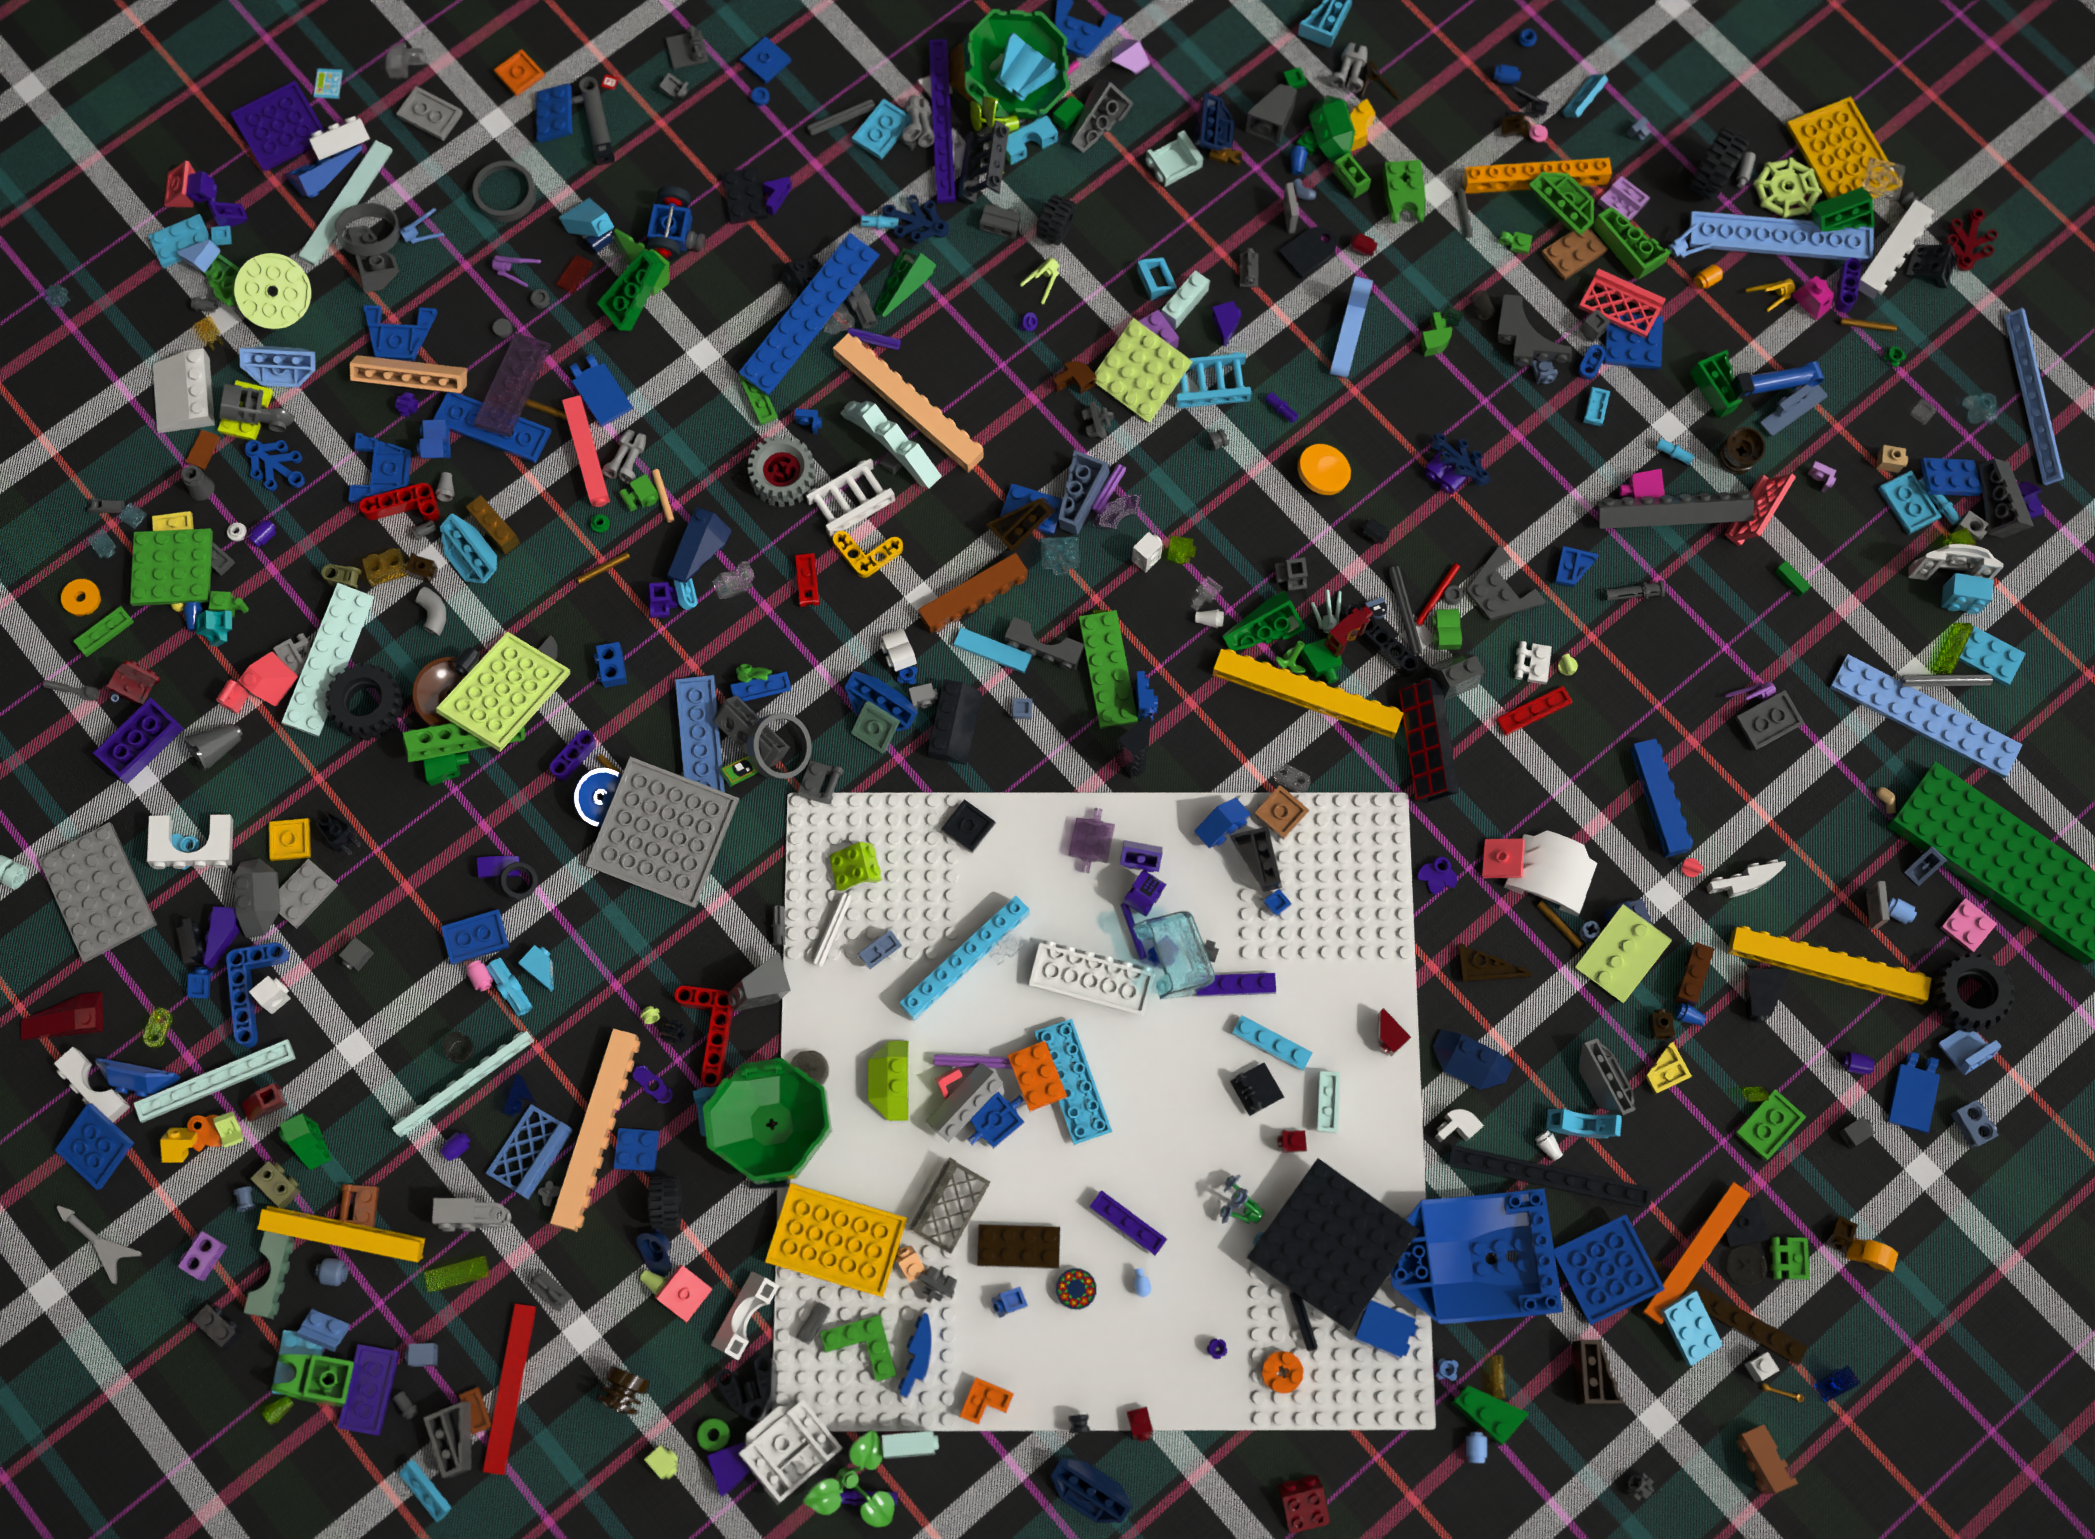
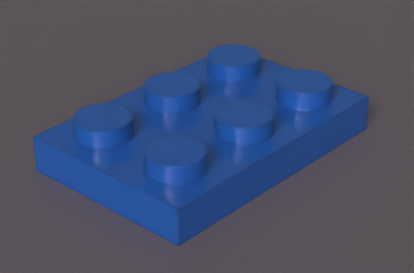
M568 83L536 92L537 140L540 143L572 135L571 86Z
M1923 458L1920 461L1927 494L1979 496L1982 493L1975 460Z
M1011 484L1000 517L1043 497L1056 512L1036 531L1054 536L1063 499Z
M499 909L441 926L451 965L510 948Z

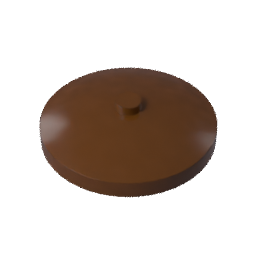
M444 657L430 662L419 672L412 688L413 706L417 715L428 726L446 725L451 722L436 713V708L466 677V675H458L453 670L452 663L457 657Z

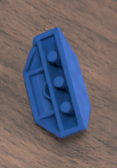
M853 671L844 687L846 693H848L854 713L860 715L864 704L869 700L900 720L896 731L909 729L918 713L909 698L876 677Z
M96 1058L95 1061L108 1084L115 1088V1092L127 1094L128 1091L135 1092V1096L143 1098L165 1090L178 1082L181 1077L173 1072Z

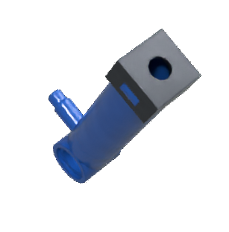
M1810 362L1802 367L1756 375H1750L1749 373L1738 374L1730 384L1736 400L1748 398L1751 394L1791 387L1796 389L1807 384L1810 387L1821 384L1825 379L1819 363Z

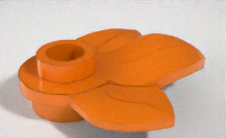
M213 1114L207 1117L196 1115L188 1121L187 1127L189 1132H197L198 1140L192 1146L195 1150L200 1152L205 1144L211 1147L222 1145L221 1136L213 1119L218 1117V1115ZM195 1122L202 1124L201 1129H195Z

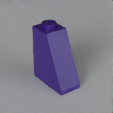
M746 1442L708 1455L721 1497L728 1495L752 1471L739 1455L746 1448Z

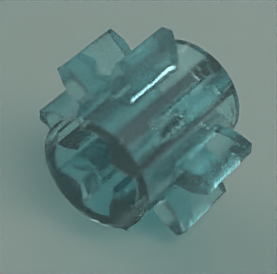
M57 284V286L50 285L47 291H44L47 296L45 298L46 302L52 304L54 308L57 306L64 307V304L70 300L67 297L69 292L66 288H62L60 284Z

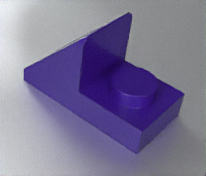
M789 177L763 183L764 192L769 194L765 202L767 213L774 216L792 189L791 178Z
M2028 481L2018 484L2031 519L2043 515L2045 511L2037 497L2042 490Z

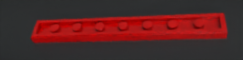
M515 1304L484 1463L483 1472L505 1475L537 1308L535 1306Z

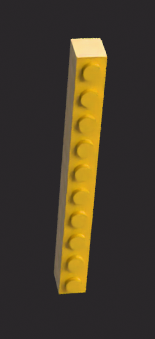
M1221 649L1212 674L1224 680L1394 739L1403 716V712L1396 707H1386L1381 705L1379 701L1363 699V696L1359 694H1349L1342 688H1332L1322 681L1315 682L1309 680L1305 675H1295L1285 668L1278 669L1272 667L1268 662L1261 663L1255 661L1251 656L1238 655L1231 649Z
M1746 926L1736 927L1732 931L1727 954L1921 1005L1928 1001L1932 978L1926 977L1924 973L1907 972L1902 967H1888L1883 962H1869L1864 957H1850L1845 952L1828 951V948L1822 946L1812 947L1803 941H1789L1790 939L1784 936H1770V933L1765 931H1751V928Z

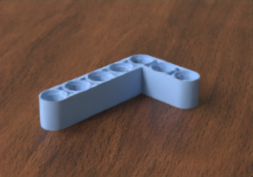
M1358 276L1354 278L1330 370L1332 375L1348 378L1373 280Z

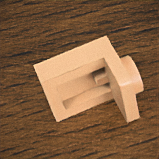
M912 1246L904 1247L898 1251L895 1259L909 1283L920 1277L922 1273H926L925 1267Z

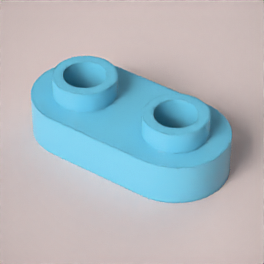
M692 578L686 583L674 580L679 605L685 610L695 607L697 605V598Z

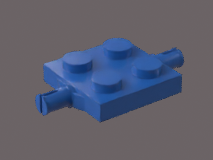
M998 1091L969 1120L975 1127L976 1132L967 1140L973 1145L982 1138L993 1149L1024 1124L1016 1108L1025 1100L1019 1095L1010 1102Z

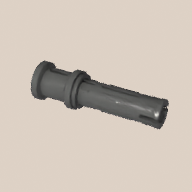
M1663 580L1648 584L1643 582L1639 586L1605 589L1607 601L1635 597L1648 599L1651 596H1665Z

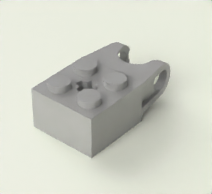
M434 1198L432 1223L444 1232H454L455 1228L463 1229L464 1232H475V1228H502L507 1226L512 1218L510 1211L499 1203H481L476 1198ZM502 1211L501 1217L496 1219L497 1213Z

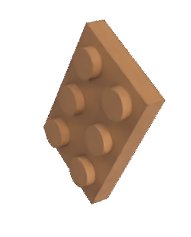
M1588 228L1581 236L1571 231L1544 249L1541 255L1565 281L1605 254L1607 247Z

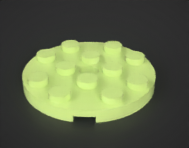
M269 253L251 258L240 268L234 281V297L239 310L249 321L264 328L279 329L292 325L305 314L311 299V287L307 275L295 261L280 254ZM269 286L277 288L278 293L276 296L271 297L268 295L267 289Z

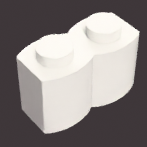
M904 629L881 636L883 642L880 643L883 654H888L886 660L889 667L893 666L894 670L898 671L917 664L915 654Z

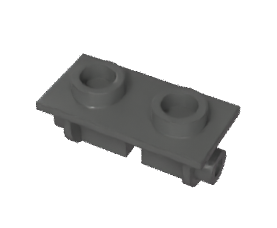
M1247 248L1244 253H1240V287H1258V253H1255L1252 248Z
M543 1269L539 1274L536 1273L531 1278L532 1281L529 1286L557 1312L573 1297Z

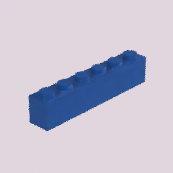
M1656 739L1635 743L1630 748V752L1665 858L1687 853L1692 848L1693 840L1691 835L1687 833V822L1685 817L1681 815V804L1679 799L1675 797L1674 783L1669 779L1668 765L1662 758V747L1657 743Z

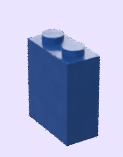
M1371 1300L1363 1312L1353 1340L1396 1359H1401L1402 1356L1407 1355L1410 1345L1407 1344L1410 1336L1414 1337L1418 1325H1415V1318Z

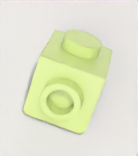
M234 1111L213 1118L224 1148L243 1141L242 1129Z

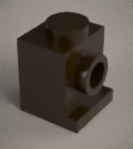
M412 553L405 571L409 577L431 583L432 578H435L437 575L438 567L435 561Z
M1667 1009L1655 1010V1013L1649 1016L1651 1040L1672 1039L1675 1036L1672 1013H1667ZM1660 1020H1665L1666 1026L1661 1025Z

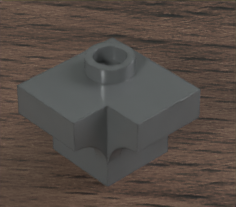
M1305 557L1289 559L1285 562L1274 564L1277 584L1286 582L1288 592L1307 589L1308 574Z

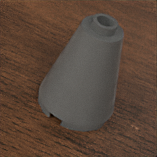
M228 724L189 735L184 738V742L191 756L195 757L198 761L197 765L200 769L206 771L241 741L240 736L243 734L237 725Z

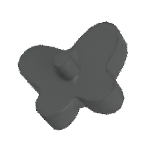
M548 1181L545 1188L538 1190V1194L542 1196L543 1204L546 1207H550L553 1198L559 1197L562 1188L554 1186L552 1181Z

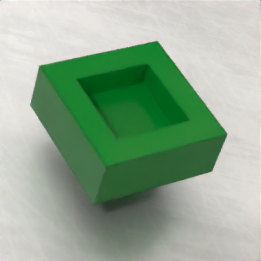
M1301 67L1283 73L1286 84L1293 89L1306 86L1307 81Z
M1306 130L1296 146L1305 147L1306 152L1312 155L1318 147L1315 134Z

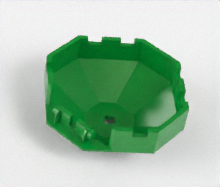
M992 9L963 39L965 91L981 107L983 97L998 98L995 117L1016 115L1017 118H1042L1070 89L1069 81L1067 80V72L1069 71L1068 56H1066L1067 37L1041 11L1026 13L1022 10L1006 12L1000 11V9ZM1012 32L1030 45L1036 52L1038 51L1044 57L1056 64L1054 67L1059 71L1054 79L1028 94L1023 102L994 81L1000 72L1007 39Z
M783 1058L741 1064L730 1080L729 1078L722 1080L710 1100H707L703 1105L707 1147L756 1185L797 1178L832 1132L826 1089ZM770 1119L778 1122V1125L774 1127L775 1130H771L770 1127L766 1126L770 1123Z

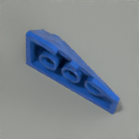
M357 144L333 154L331 158L328 156L321 160L317 159V164L308 166L305 164L285 175L302 196L315 197L319 194L318 191L324 189L358 154L362 146Z

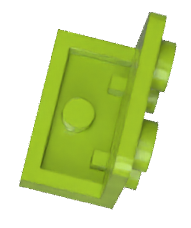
M857 842L829 856L838 891H844L863 882L877 883L882 881L881 870L876 859V850L871 843Z

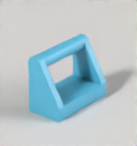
M1164 258L1138 261L1137 272L1151 301L1178 291ZM1160 266L1168 286L1157 287L1149 269Z

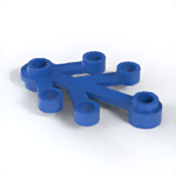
M251 440L246 444L245 453L251 458L252 470L250 475L253 480L260 481L263 478V473L259 469V458L265 462L266 481L264 485L268 491H275L277 489L273 468L285 476L292 487L300 488L304 485L305 478L300 472H291L279 463L292 461L295 464L302 461L300 452L292 451L291 453L271 456L265 453L277 450L279 453H285L288 450V445L285 441L279 440L276 443L262 444L260 441ZM284 445V448L279 449V446ZM254 448H258L257 451L252 452ZM295 455H299L297 459H293ZM259 472V475L254 477V474ZM270 483H274L272 487H268Z

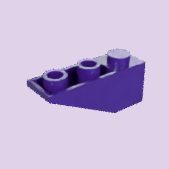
M213 906V911L209 914L210 929L205 937L207 948L202 955V961L209 969H213L239 933L240 923L236 916V908Z

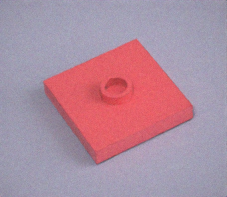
M1485 839L1483 878H1522L1525 840Z
M680 1264L655 1298L685 1322H688L712 1288Z

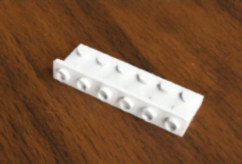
M1046 940L1044 944L1039 943L1029 986L1138 1015H1145L1155 973H1152V968L1141 966L1140 969L1133 968V963L1121 961V964L1114 963V958L1103 955L1102 959L1095 958V953L1084 950L1082 954L1076 953V948L1065 945L1063 949L1057 948L1056 943Z

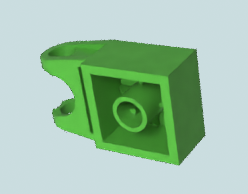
M1421 160L1385 162L1382 176L1386 205L1388 206L1392 223L1398 224L1399 213L1404 210L1413 212L1417 221L1423 222L1425 187Z
M281 1354L278 1356L279 1362L292 1367L295 1377L288 1383H273L271 1390L303 1401L337 1407L344 1406L354 1362L313 1354ZM329 1377V1381H332V1383L325 1385L322 1380Z

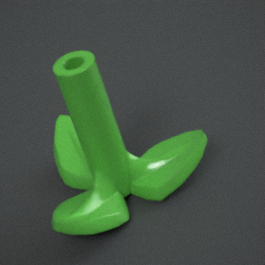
M1298 641L1294 648L1285 652L1283 655L1284 659L1276 657L1275 660L1283 668L1288 666L1291 672L1304 673L1306 669L1296 665L1295 662L1305 644L1302 641Z

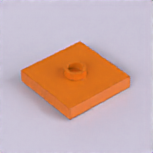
M522 49L494 69L495 74L516 97L545 77L544 72Z

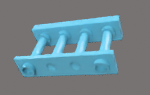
M1233 352L1229 355L1189 358L1193 363L1188 370H1197L1199 391L1192 393L1188 391L1185 373L1179 381L1181 393L1176 395V408L1250 401L1251 387L1243 386L1241 365L1245 364L1246 353ZM1233 365L1236 387L1227 389L1225 388L1222 366ZM1215 367L1218 389L1209 391L1206 388L1204 368Z

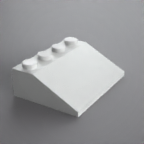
M202 348L183 351L154 363L153 377L157 432L164 433L214 426L210 358L205 350Z

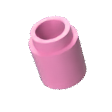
M480 960L474 961L466 967L467 975L475 990L485 991L492 986L493 979L485 964L481 963Z

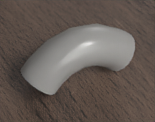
M423 587L416 598V603L425 608L427 612V619L422 627L430 634L439 637L446 623V607L440 596L431 589Z

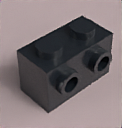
M207 1304L192 1321L221 1348L228 1350L243 1333L238 1330L239 1325L231 1318L228 1320L223 1316L225 1312L219 1306Z

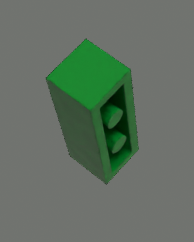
M1787 561L1775 571L1799 597L1811 587Z

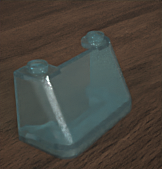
M1179 911L1143 920L1132 925L1138 939L1142 941L1152 939L1165 974L1156 982V990L1160 999L1187 997L1213 983L1215 979L1214 970L1195 920L1189 911Z

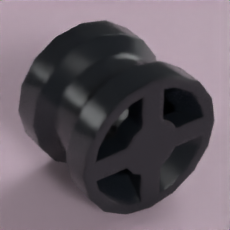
M1089 1414L1068 1416L1071 1422L1070 1434L1090 1432V1427L1087 1423Z

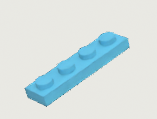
M1241 1015L1232 1032L1233 1035L1301 1071H1304L1313 1053Z

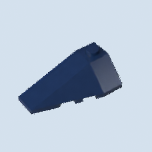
M696 507L667 577L686 583L700 570V567L707 560L710 561L718 550H722L725 547L732 530L715 513Z

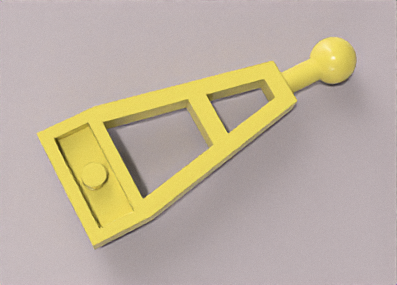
M187 511L152 516L153 531L193 529L192 513ZM185 603L171 604L173 610L180 612L183 611Z

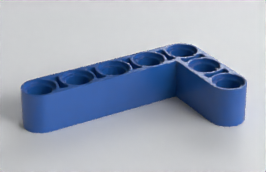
M278 942L234 949L228 953L226 958L234 1038L237 1043L245 1048L253 1047L258 1041L254 997L249 992L253 989L251 969L285 963L289 958V952ZM281 949V955L278 957H274V953L277 950ZM258 953H262L261 958L257 961H254L255 955ZM242 956L241 962L234 964L235 959ZM243 975V976H244L243 981H242L241 983L237 984V983H236L237 978H238L239 976ZM241 995H246V999L243 1002L239 1003V997ZM248 1014L247 1020L240 1022L241 1016ZM250 1033L249 1039L243 1042V1036Z

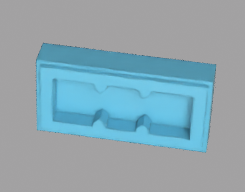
M1595 387L1591 388L1584 423L1602 427L1610 391Z

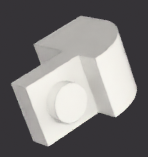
M1453 1110L1444 1117L1449 1124L1445 1121L1437 1128L1439 1133L1435 1137L1439 1142H1442L1456 1130L1467 1141L1484 1125L1474 1114L1467 1110Z

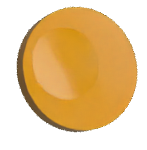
M1325 444L1312 445L1302 453L1298 460L1297 468L1301 480L1316 493L1322 495L1337 494L1345 488L1350 480L1351 469L1347 459L1339 450Z

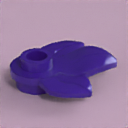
M1437 857L1432 863L1425 864L1420 869L1418 880L1428 881L1429 890L1435 895L1440 893L1445 885L1455 888L1457 875L1451 870V863L1447 858ZM1442 864L1444 866V870H1440L1438 868V865Z

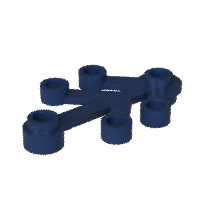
M910 195L907 198L908 205L916 216L896 210V207L891 204L885 205L882 209L883 217H898V219L912 223L905 227L901 225L896 226L894 233L897 238H903L906 234L913 232L911 238L915 244H919L922 240L934 235L938 238H943L950 231L949 224L944 220H940L935 210V203L931 200L925 202L924 208L930 214L932 221L926 220L918 205V197L916 195ZM914 199L916 202L911 203L910 200ZM923 227L928 228V230L922 233L915 231Z
M1437 433L1433 435L1429 444L1436 450H1442V448L1445 450L1440 454L1439 460L1445 464H1454L1453 471L1455 474L1472 477L1473 482L1479 486H1484L1490 481L1488 472L1482 468L1480 461L1483 455L1480 452L1473 451L1470 459L1473 461L1474 466L1470 463L1466 450L1469 444L1466 440L1459 439L1457 442L1458 453L1446 443V437L1443 434Z

